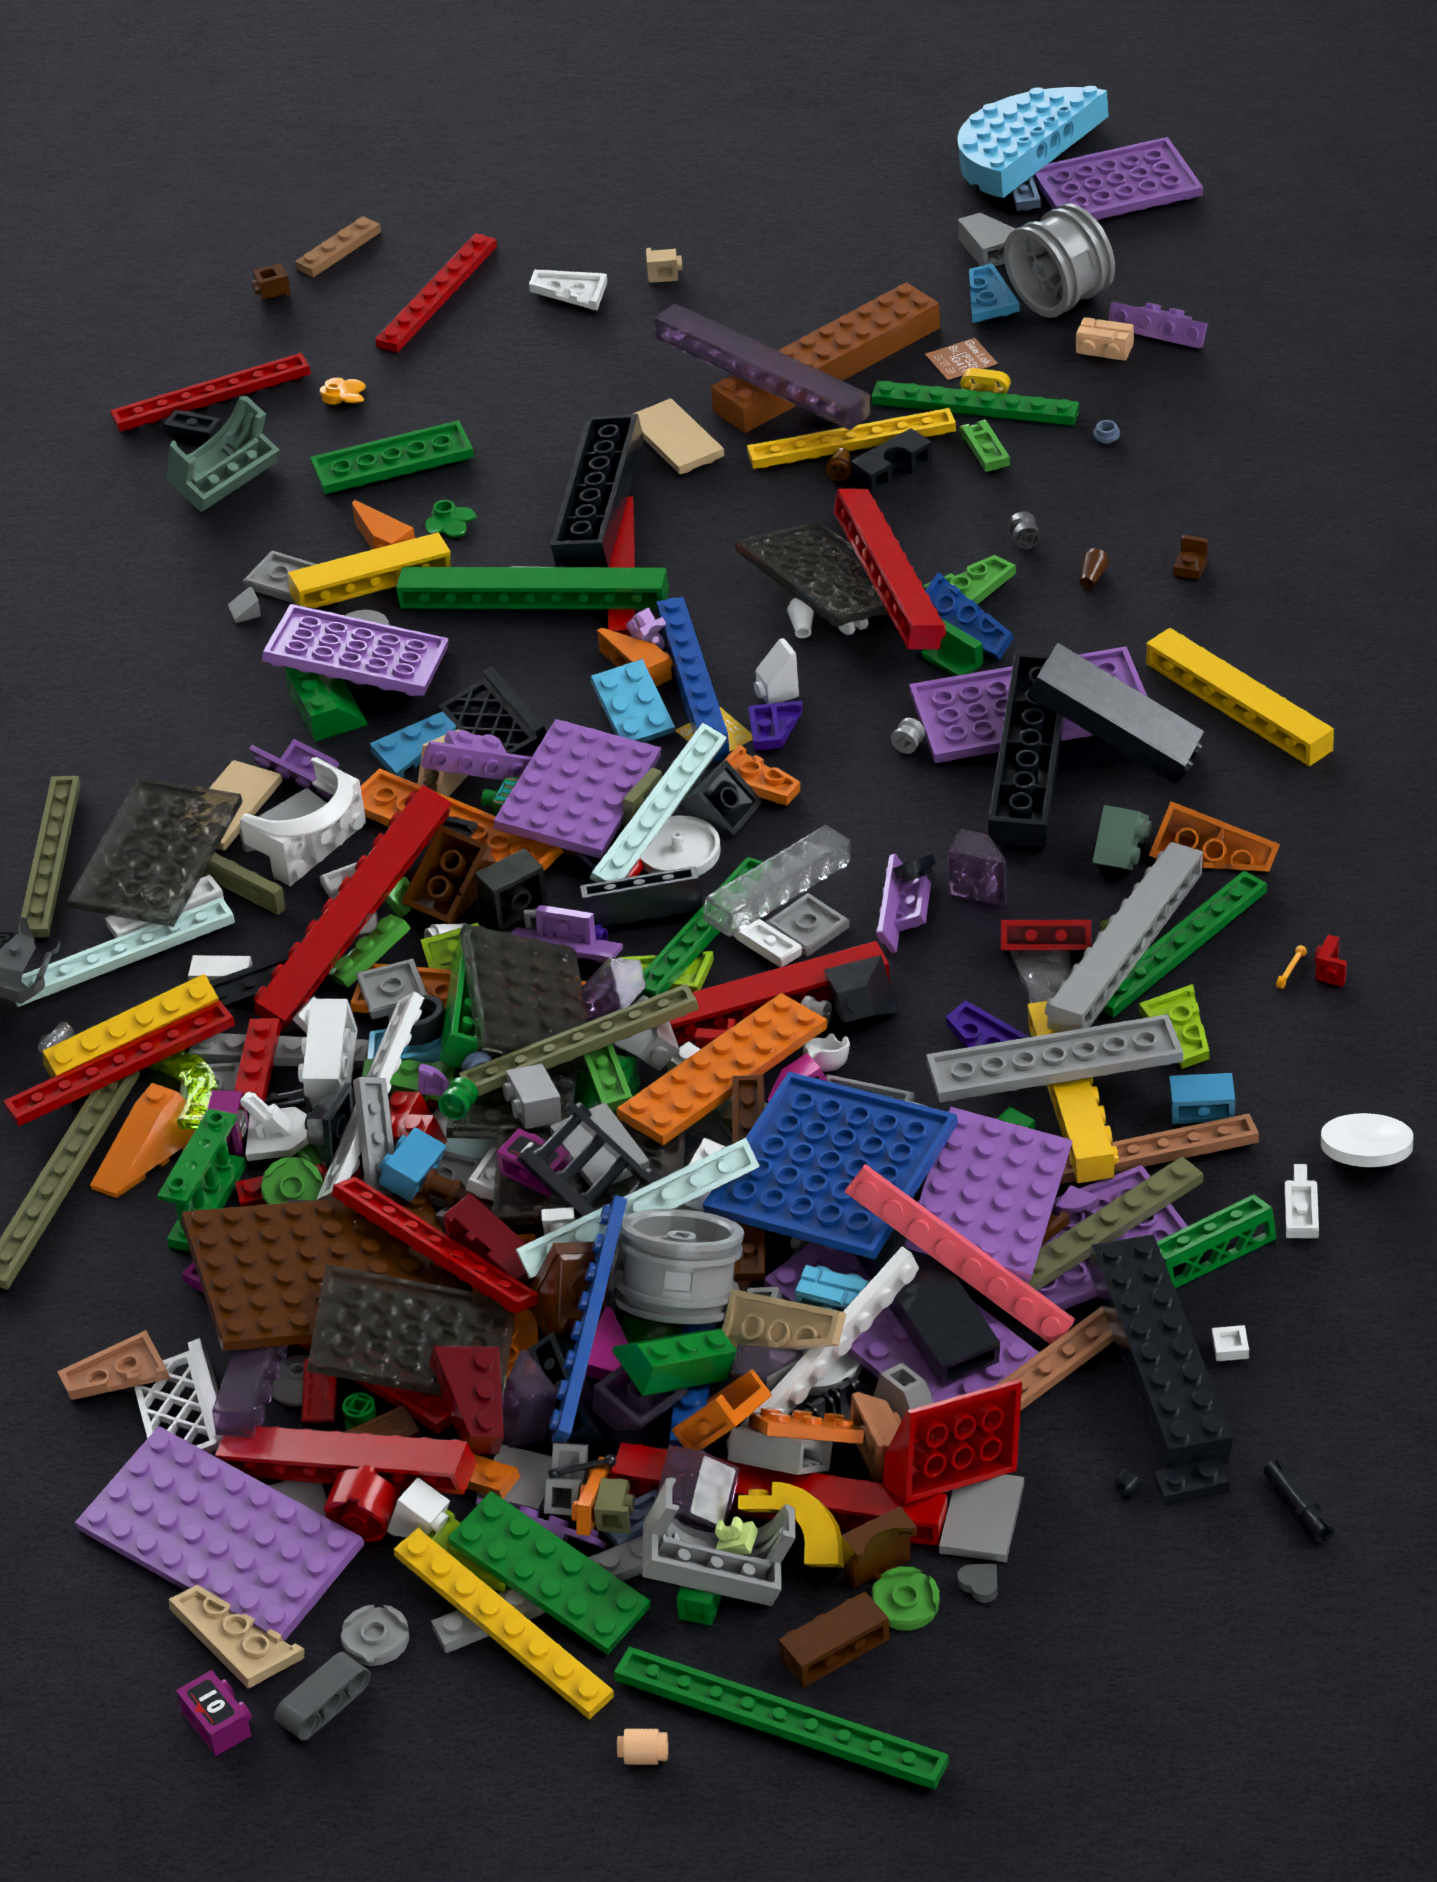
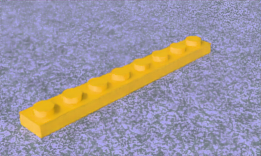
M946 408L747 445V453L753 469L766 468L772 465L793 463L799 460L815 459L835 454V451L839 448L853 451L879 446L910 428L924 437L944 435L956 431V422L950 409Z
M417 1528L394 1548V1556L589 1720L614 1697L612 1688L422 1530Z

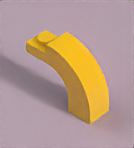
M772 1482V1495H769L768 1490L752 1489L748 1490V1495H738V1509L744 1513H778L785 1504L795 1509V1519L801 1526L804 1534V1564L809 1567L844 1568L840 1528L828 1508L813 1495L797 1486L782 1482Z

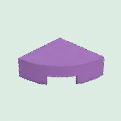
M420 1064L418 1070V1092L441 1096L447 1090L449 1081L436 1068Z
M1070 1185L1055 1205V1213L1060 1215L1062 1211L1072 1216L1071 1213L1084 1210L1089 1212L1099 1204V1196Z

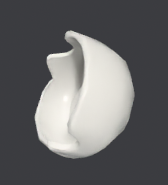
M829 1034L825 1039L816 1037L802 1046V1055L808 1053L823 1072L835 1071L846 1063L850 1042L846 1036L840 1042L835 1038L834 1034Z

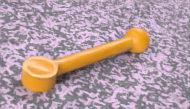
M1303 945L1296 947L1295 956L1283 975L1278 977L1277 988L1283 989L1285 987L1286 980L1297 962L1306 955L1307 949Z

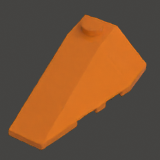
M1170 801L1149 856L1157 858L1160 851L1164 852L1170 842L1203 851L1202 868L1269 872L1280 844Z
M151 1083L134 1104L90 1184L91 1189L118 1198L146 1178L145 1173L158 1164L161 1167L170 1162L169 1157L180 1149L184 1151L203 1117L177 1091Z

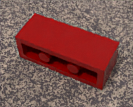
M1001 920V950H1086L1088 947H1092L1091 920Z

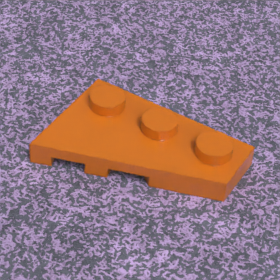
M738 745L725 759L760 798L787 806L800 792V781L777 767L770 768L766 766L764 759L757 755L751 757L746 753V748Z

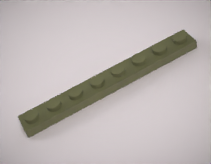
M52 776L50 780L21 917L27 918L34 938L49 937L81 786L79 776Z
M684 984L460 1072L459 1075L471 1080L478 1089V1096H482L492 1090L503 1087V1083H507L506 1070L541 1063L546 1070L561 1063L572 1061L576 1057L600 1050L604 1046L628 1039L632 1035L650 1028H656L670 1020L684 1017L698 1010V1003L689 986Z
M1181 1156L1040 1249L1031 1282L1026 1283L1035 1290H1040L1090 1257L1092 1244L1116 1240L1203 1183V1172Z

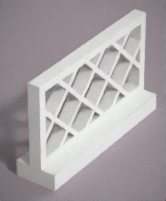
M200 1338L188 1342L189 1351L163 1360L171 1379L157 1381L152 1388L142 1385L134 1386L147 1438L162 1421L171 1424L167 1431L176 1434L180 1427L190 1430L184 1438L189 1443L193 1442L198 1433L207 1435L209 1441L196 1447L210 1453L218 1450L228 1427V1422L210 1358ZM188 1363L189 1367L182 1377L172 1374L176 1367ZM167 1381L177 1383L170 1394L161 1392ZM186 1386L195 1389L188 1400L179 1397ZM155 1398L165 1401L158 1412L148 1409ZM173 1404L183 1406L176 1418L166 1415ZM191 1410L202 1412L195 1423L185 1421Z

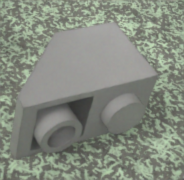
M900 1363L880 1373L873 1397L886 1400L892 1412L896 1411L899 1414L901 1421L907 1410L934 1403L926 1381L905 1364Z

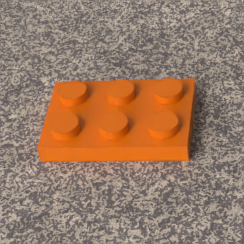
M761 1408L760 1413L752 1412L749 1415L748 1421L750 1427L766 1436L863 1444L864 1430L855 1426L853 1420L844 1419V1415L825 1413L824 1418L812 1416V1412L793 1410L791 1416L781 1413L779 1409Z

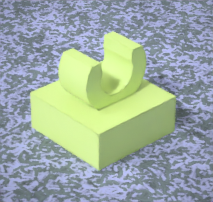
M739 1517L733 1518L731 1526H725L724 1522L719 1520L715 1529V1534L719 1538L715 1549L742 1556L751 1554L758 1529L753 1521L743 1523Z

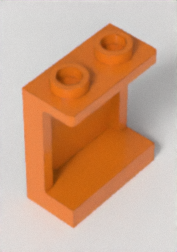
M751 1369L707 1400V1405L676 1425L672 1432L692 1457L735 1428L768 1400L772 1394L756 1372Z

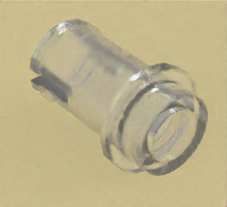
M60 1022L48 1035L40 1037L38 1049L41 1054H43V1050L73 1037V1028L66 1022Z

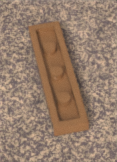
M364 216L358 218L355 222L295 261L296 270L315 277L381 233L380 224Z

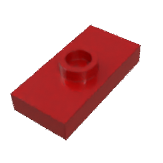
M337 1358L304 1359L301 1417L303 1425L336 1424Z

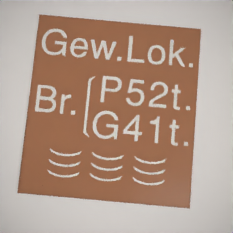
M976 338L925 354L947 380L962 376L969 368L984 369L998 364Z

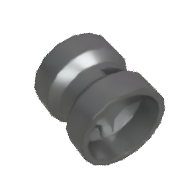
M1019 512L1010 518L1009 528L1014 544L1021 549L1034 547L1040 539L1034 516L1028 512Z

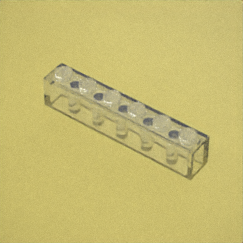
M824 825L705 897L704 921L728 937L745 929L751 923L766 916L769 912L784 905L790 899L805 892L808 888L825 880L829 875L849 864L851 840L829 826Z

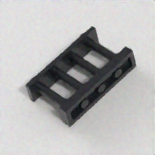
M571 1101L563 1108L570 1115L569 1118L539 1150L535 1148L532 1151L528 1147L516 1158L567 1208L573 1207L574 1214L578 1219L596 1211L594 1209L596 1206L594 1202L625 1169L640 1181L628 1195L661 1179L650 1168L643 1169L590 1118L592 1113L580 1102L575 1104ZM580 1124L593 1139L562 1172L558 1170L555 1173L547 1165L549 1162L548 1158ZM603 1146L617 1160L586 1193L582 1192L579 1195L570 1187L572 1185L571 1180Z

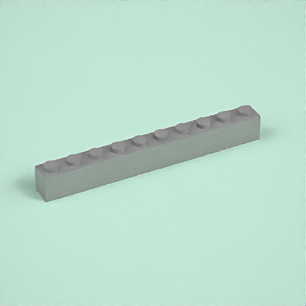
M1170 842L1164 852H1159L1154 865L1147 868L1144 878L1140 883L1135 884L1130 897L1123 900L1118 913L1110 917L1106 929L1098 933L1094 945L1086 949L1082 961L1074 965L1069 978L1061 982L1057 994L1054 998L1050 997L1047 1001L1045 1015H1048V1029L1064 1032L1088 1028L1092 1025L1202 875L1203 851Z

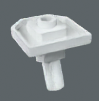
M250 1091L246 1092L244 1097L240 1099V1104L250 1113L245 1154L247 1161L293 1156L309 1144L308 1130H305L304 1126L307 1114L298 1108H279L276 1104L267 1106L255 1093Z

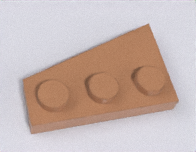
M146 1330L57 1371L71 1400L171 1379Z

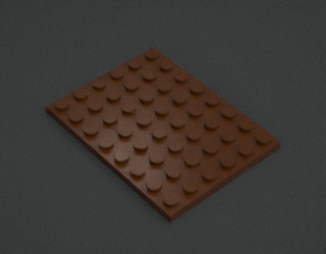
M418 1192L411 1202L396 1194H383L443 1232L439 1221L435 1220L436 1213L429 1194L425 1196ZM338 1199L182 1212L181 1223L222 1352L411 1334L424 1330L425 1332L473 1328V1320H476L463 1283L456 1275L436 1265L433 1260L422 1253L414 1251L411 1246L397 1237L391 1236L388 1231L368 1221L363 1215L352 1208L346 1207Z

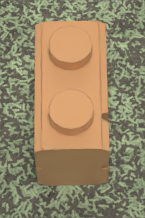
M1084 317L1076 332V353L1126 361L1134 343L1133 324Z

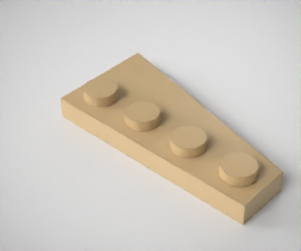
M732 1289L722 1331L737 1350L736 1354L839 1346L846 1313Z
M195 1585L169 1599V1609L248 1689L304 1659V1648L296 1643L292 1646L282 1640L281 1634L272 1629L265 1633L253 1625L255 1619L245 1613L243 1615L231 1613L229 1611V1603L199 1585Z

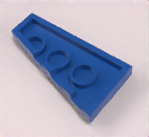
M938 572L925 592L929 594L930 601L934 608L937 609L941 620L944 619L980 641L983 645V653L1000 660L1014 639L1012 633L990 614H986L980 609L978 604L972 599H968L962 594L960 589L954 584H950Z

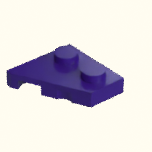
M802 700L748 706L754 750H769L783 747L803 712Z

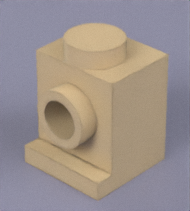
M646 248L649 283L678 281V271L682 270L681 255L676 256V249L651 251V248Z

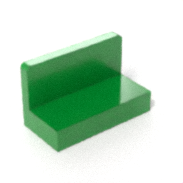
M944 619L942 622L946 625V635L941 639L940 649L922 650L923 658L952 676L970 674L983 665L982 643Z

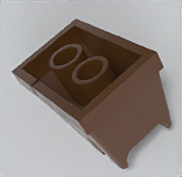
M440 825L401 903L446 924H455L478 898L475 873L497 862L491 854L492 848L485 843Z
M594 1242L553 1243L530 1286L532 1290L539 1294L537 1305L526 1310H531L544 1337L553 1331L561 1338L571 1337L575 1321L581 1320L583 1311L578 1310V1304L582 1292L588 1291L590 1282L585 1281V1276L590 1262L595 1263L597 1253L592 1252ZM611 1266V1270H610V1274H609V1278H608V1283H607V1287H606V1291H605V1295H604V1299H603V1303H602V1307H601V1312H600L599 1320H600V1318H601V1316H602V1313H603V1311H604V1309H605V1303H606V1298H607V1292H608V1287H609V1281H610L612 1266Z

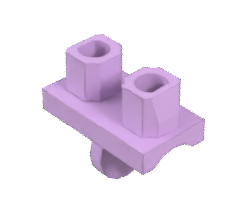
M646 608L635 614L633 619L625 624L631 637L654 643L663 650L665 642L658 633L666 625L663 617L655 620L650 609Z

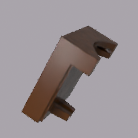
M901 1506L842 1535L844 1576L852 1589L872 1579L877 1582L887 1570L896 1568L911 1560L910 1538L917 1535V1526Z

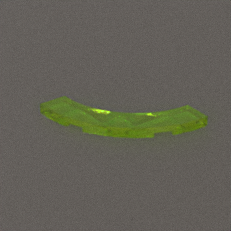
M184 1049L145 1068L167 1073L184 1085L188 1092L185 1107L177 1119L179 1129L196 1130L206 1113L212 1091H219L216 1077L207 1062L196 1054L186 1053Z

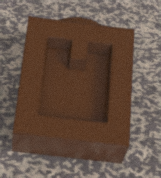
M1189 535L1182 536L1181 551L1173 566L1174 576L1200 580L1208 562V539Z

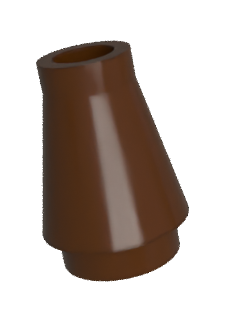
M845 448L837 449L826 464V473L834 481H843L851 474L850 453Z
M1093 548L1083 555L1081 577L1079 580V584L1083 588H1094L1096 582L1108 567V556L1104 551Z

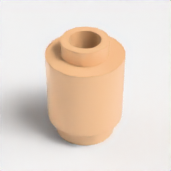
M625 1729L624 1736L617 1737V1757H624L625 1765H658L659 1761H667L668 1733L659 1732V1729Z

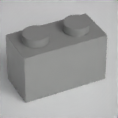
M542 1063L506 1070L507 1083H503V1094L507 1102L510 1101L512 1104L514 1117L521 1120L525 1129L561 1121L560 1095Z

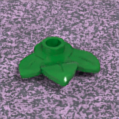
M440 500L434 504L432 516L426 520V531L428 534L444 532L450 538H460L466 533V522L473 521L477 516L470 508L456 507L450 500Z

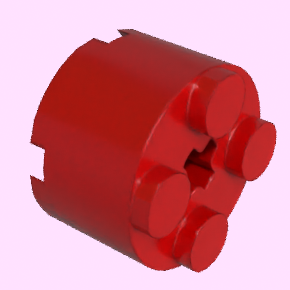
M360 1465L358 1469L344 1470L337 1475L323 1509L326 1512L324 1517L356 1534L364 1535L363 1541L374 1542L381 1540L385 1536L395 1506L401 1495V1489L377 1475L378 1473L373 1467Z

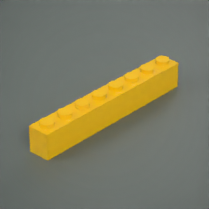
M1168 628L1146 643V664L1306 765L1311 766L1333 751L1334 728L1270 690L1265 685L1257 682L1244 672L1231 666L1226 661L1218 658L1205 648L1197 645L1184 635Z
M1047 1001L1027 1004L1028 1026L1031 1037L1058 1033L1047 1028L1048 1015H1045ZM1093 1077L1047 1085L1063 1138L1073 1140L1069 1159L1077 1183L1114 1178V1165L1119 1164L1116 1145L1111 1146V1128L1109 1125L1104 1126L1106 1124L1103 1105L1098 1106L1100 1103L1097 1086H1091L1093 1085Z

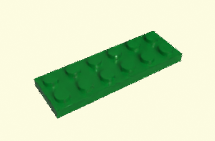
M457 420L312 456L310 460L323 493L328 494L356 486L360 487L380 480H388L404 474H412L428 468H436L452 462H460L474 457V451L460 421Z
M492 1491L448 1536V1544L607 1655L610 1654L650 1608V1600Z

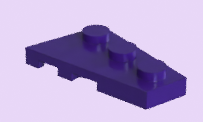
M966 1000L946 1016V1026L966 1048L1029 1037Z

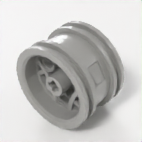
M1071 203L1062 204L1044 214L1040 222H1028L1022 227L1015 229L1009 233L1005 240L1004 262L1009 279L1023 302L1041 316L1048 318L1057 317L1075 307L1079 299H1090L1108 289L1113 282L1115 260L1109 239L1097 220L1087 210Z
M651 1209L625 1216L622 1220V1234L619 1238L620 1248L625 1252L624 1269L616 1277V1305L629 1314L658 1322L707 1324L723 1321L732 1289L739 1290L738 1284L734 1281L735 1261L741 1258L743 1252L741 1244L744 1239L743 1228L736 1222L718 1215L683 1209Z

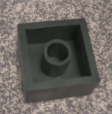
M522 849L475 873L481 917L499 935L524 923V910H535L540 905L548 906L543 866L526 849Z

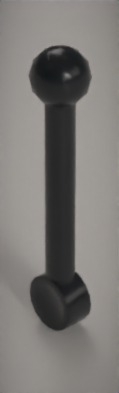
M608 1454L604 1459L565 1468L551 1469L548 1471L549 1478H557L564 1474L604 1465L613 1467L616 1465L617 1459L614 1455Z

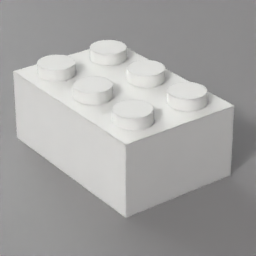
M311 999L310 1011L305 1012V1028L308 1031L307 1037L302 1038L301 1049L302 1055L305 1056L304 1064H299L298 1078L299 1082L304 1083V1096L309 1097L312 1108L316 1106L319 1100L345 1082H352L357 1026L347 999Z

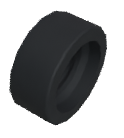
M421 995L424 999L420 1007L422 1011L418 1019L420 1021H417L412 1026L410 1031L412 1037L408 1046L427 1044L443 1035L446 1010L442 1000L435 996ZM396 1005L390 1010L388 1016L389 1021L391 1020Z

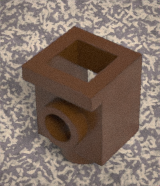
M281 263L253 270L254 280L251 281L254 295L260 294L262 299L275 298L281 294H285L286 297L291 296L288 275Z

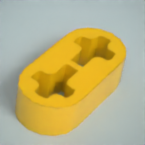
M969 368L964 372L960 385L962 389L971 391H990L1006 394L1011 381L1009 376L1001 371Z

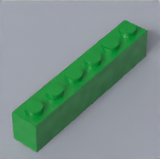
M466 927L453 953L439 1058L440 1062L461 1069L464 1059L471 1053L477 1052L481 1044L493 941L492 936Z

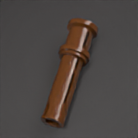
M434 1168L429 1171L423 1183L421 1194L425 1196L431 1194L444 1200L446 1205L454 1206L467 1194L471 1193L504 1224L509 1226L516 1209L501 1204L496 1200L493 1202L489 1199L478 1198L474 1193L465 1190L466 1187L463 1186L464 1184L461 1180L455 1179L453 1181L438 1174V1171Z

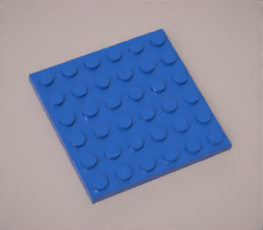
M788 1072L746 1136L760 1167L713 1189L702 1204L704 1212L875 1260L894 1228L844 1191L864 1164H866L913 1198L958 1124L957 1114Z

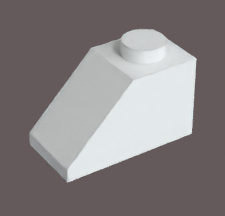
M782 638L777 641L755 670L756 682H754V690L758 698H763L766 704L781 703L799 696L796 653L788 642Z
M417 1478L398 1499L387 1532L391 1535L408 1537L417 1528L426 1535H429L432 1530L438 1532L449 1517L445 1513L450 1500L423 1480Z

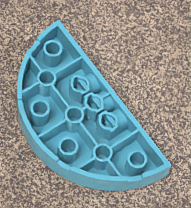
M1086 86L1084 88H1033L1029 92L984 105L981 110L972 114L959 130L958 151L962 175L971 185H979L981 191L1004 198L1109 117L1107 90L1097 89L1096 86Z

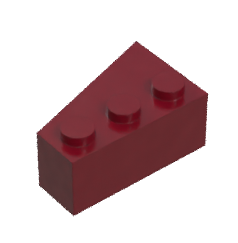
M469 1193L443 1214L446 1235L530 1288L536 1276L529 1279L515 1250L527 1243L477 1198Z
M433 1346L429 1365L432 1372H435L441 1387L442 1397L446 1399L459 1439L468 1443L473 1454H499L504 1439L499 1347Z

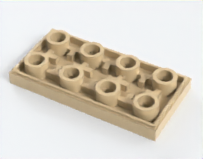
M672 398L633 413L639 416L644 440L679 474L688 473L694 468L710 464L724 456V448Z
M233 760L175 828V833L196 843L225 851L240 833V819L243 814L247 813L254 816L282 783V775Z

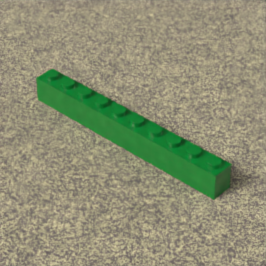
M402 567L396 590L399 605L402 609H657V601L667 600L669 584L666 568Z

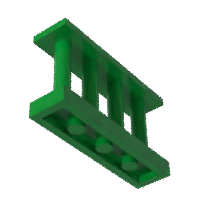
M208 1108L157 1195L158 1200L175 1203L178 1220L167 1237L168 1247L191 1252L181 1223L182 1212L223 1208L236 1186L235 1182L239 1181L246 1169V1158L229 1154L226 1141L228 1134L238 1119L237 1114Z

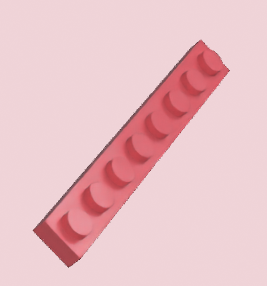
M864 1164L844 1191L1049 1344H1052L1064 1335L1074 1323L1075 1318L1014 1273L1004 1268L999 1262L868 1165Z

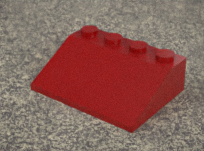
M1019 1379L907 1410L884 1456L883 1486L904 1503H909L1017 1471L1022 1381Z

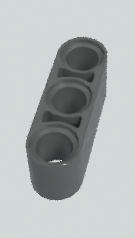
M337 1653L280 1702L276 1708L274 1719L300 1740H307L364 1691L369 1684L371 1673L346 1653Z

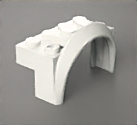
M318 757L311 759L316 780L312 783L313 786L333 795L327 804L311 814L291 820H267L247 813L243 814L240 819L244 844L270 856L273 878L289 886H292L366 824L360 780L342 772Z

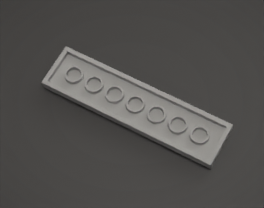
M1168 1014L926 1054L928 1069L939 1103L1183 1062V1051Z

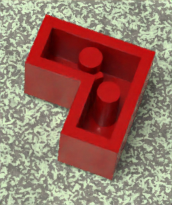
M394 1091L389 1099L394 1147L402 1135L407 1137L414 1127L446 1145L448 1140L435 1116L431 1114L421 1093Z

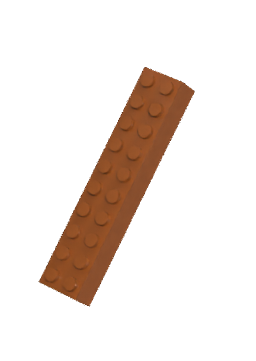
M907 282L901 284L893 290L880 295L876 299L712 385L713 412L742 432L747 433L940 329V305L937 301Z

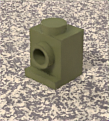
M601 1478L594 1507L597 1531L630 1534V1515H633L635 1496L629 1493L630 1484L628 1480Z

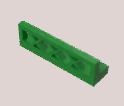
M1253 1194L1157 1241L1174 1288L1176 1289L1277 1239L1273 1210L1271 1206ZM1264 1223L1265 1232L1252 1237L1256 1227ZM1236 1236L1240 1237L1234 1248L1225 1250L1230 1239ZM1212 1249L1213 1252L1208 1261L1199 1263L1203 1253ZM1183 1262L1187 1263L1182 1273L1174 1277L1173 1267Z

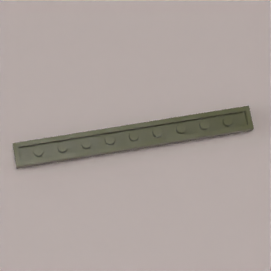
M139 1071L90 1093L0 1238V1288L8 1290L140 1076Z

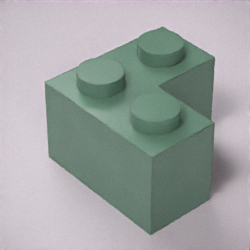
M1104 805L1093 863L1132 871L1133 865L1138 864L1140 857V848L1137 847V844H1144V839L1150 836L1152 823L1148 821L1149 815L1135 810Z

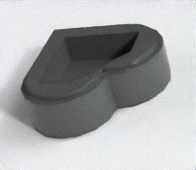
M996 1564L963 1566L957 1574L959 1588L964 1592L971 1593L972 1597L978 1602L987 1603L993 1601L998 1593Z

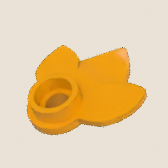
M331 378L325 382V386L320 388V395L322 396V401L328 404H339L342 401L347 403L363 402L364 398L358 393L366 388V384L356 379L345 381L342 378Z

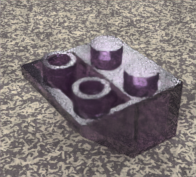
M961 828L948 850L950 894L1005 907L1007 904L1005 858L988 834Z
M609 957L580 990L581 999L584 1002L587 1014V1022L626 1008L633 1003L646 987L640 960Z

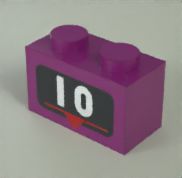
M213 1090L207 1110L210 1108L237 1114L238 1119L228 1134L226 1141L229 1154L245 1157L249 1122L246 1109L240 1104L243 1092Z
M518 1128L497 1151L499 1173L551 1198L553 1194L516 1160L526 1148L529 1147L532 1151L535 1148L539 1150L546 1141L536 1134H530ZM559 1146L548 1158L549 1162L547 1165L555 1173L558 1170L562 1172L571 1162L570 1152Z
M212 1670L176 1690L182 1714L215 1757L251 1736L248 1721L252 1720L247 1706L242 1701L237 1703L229 1683L225 1679L220 1681Z

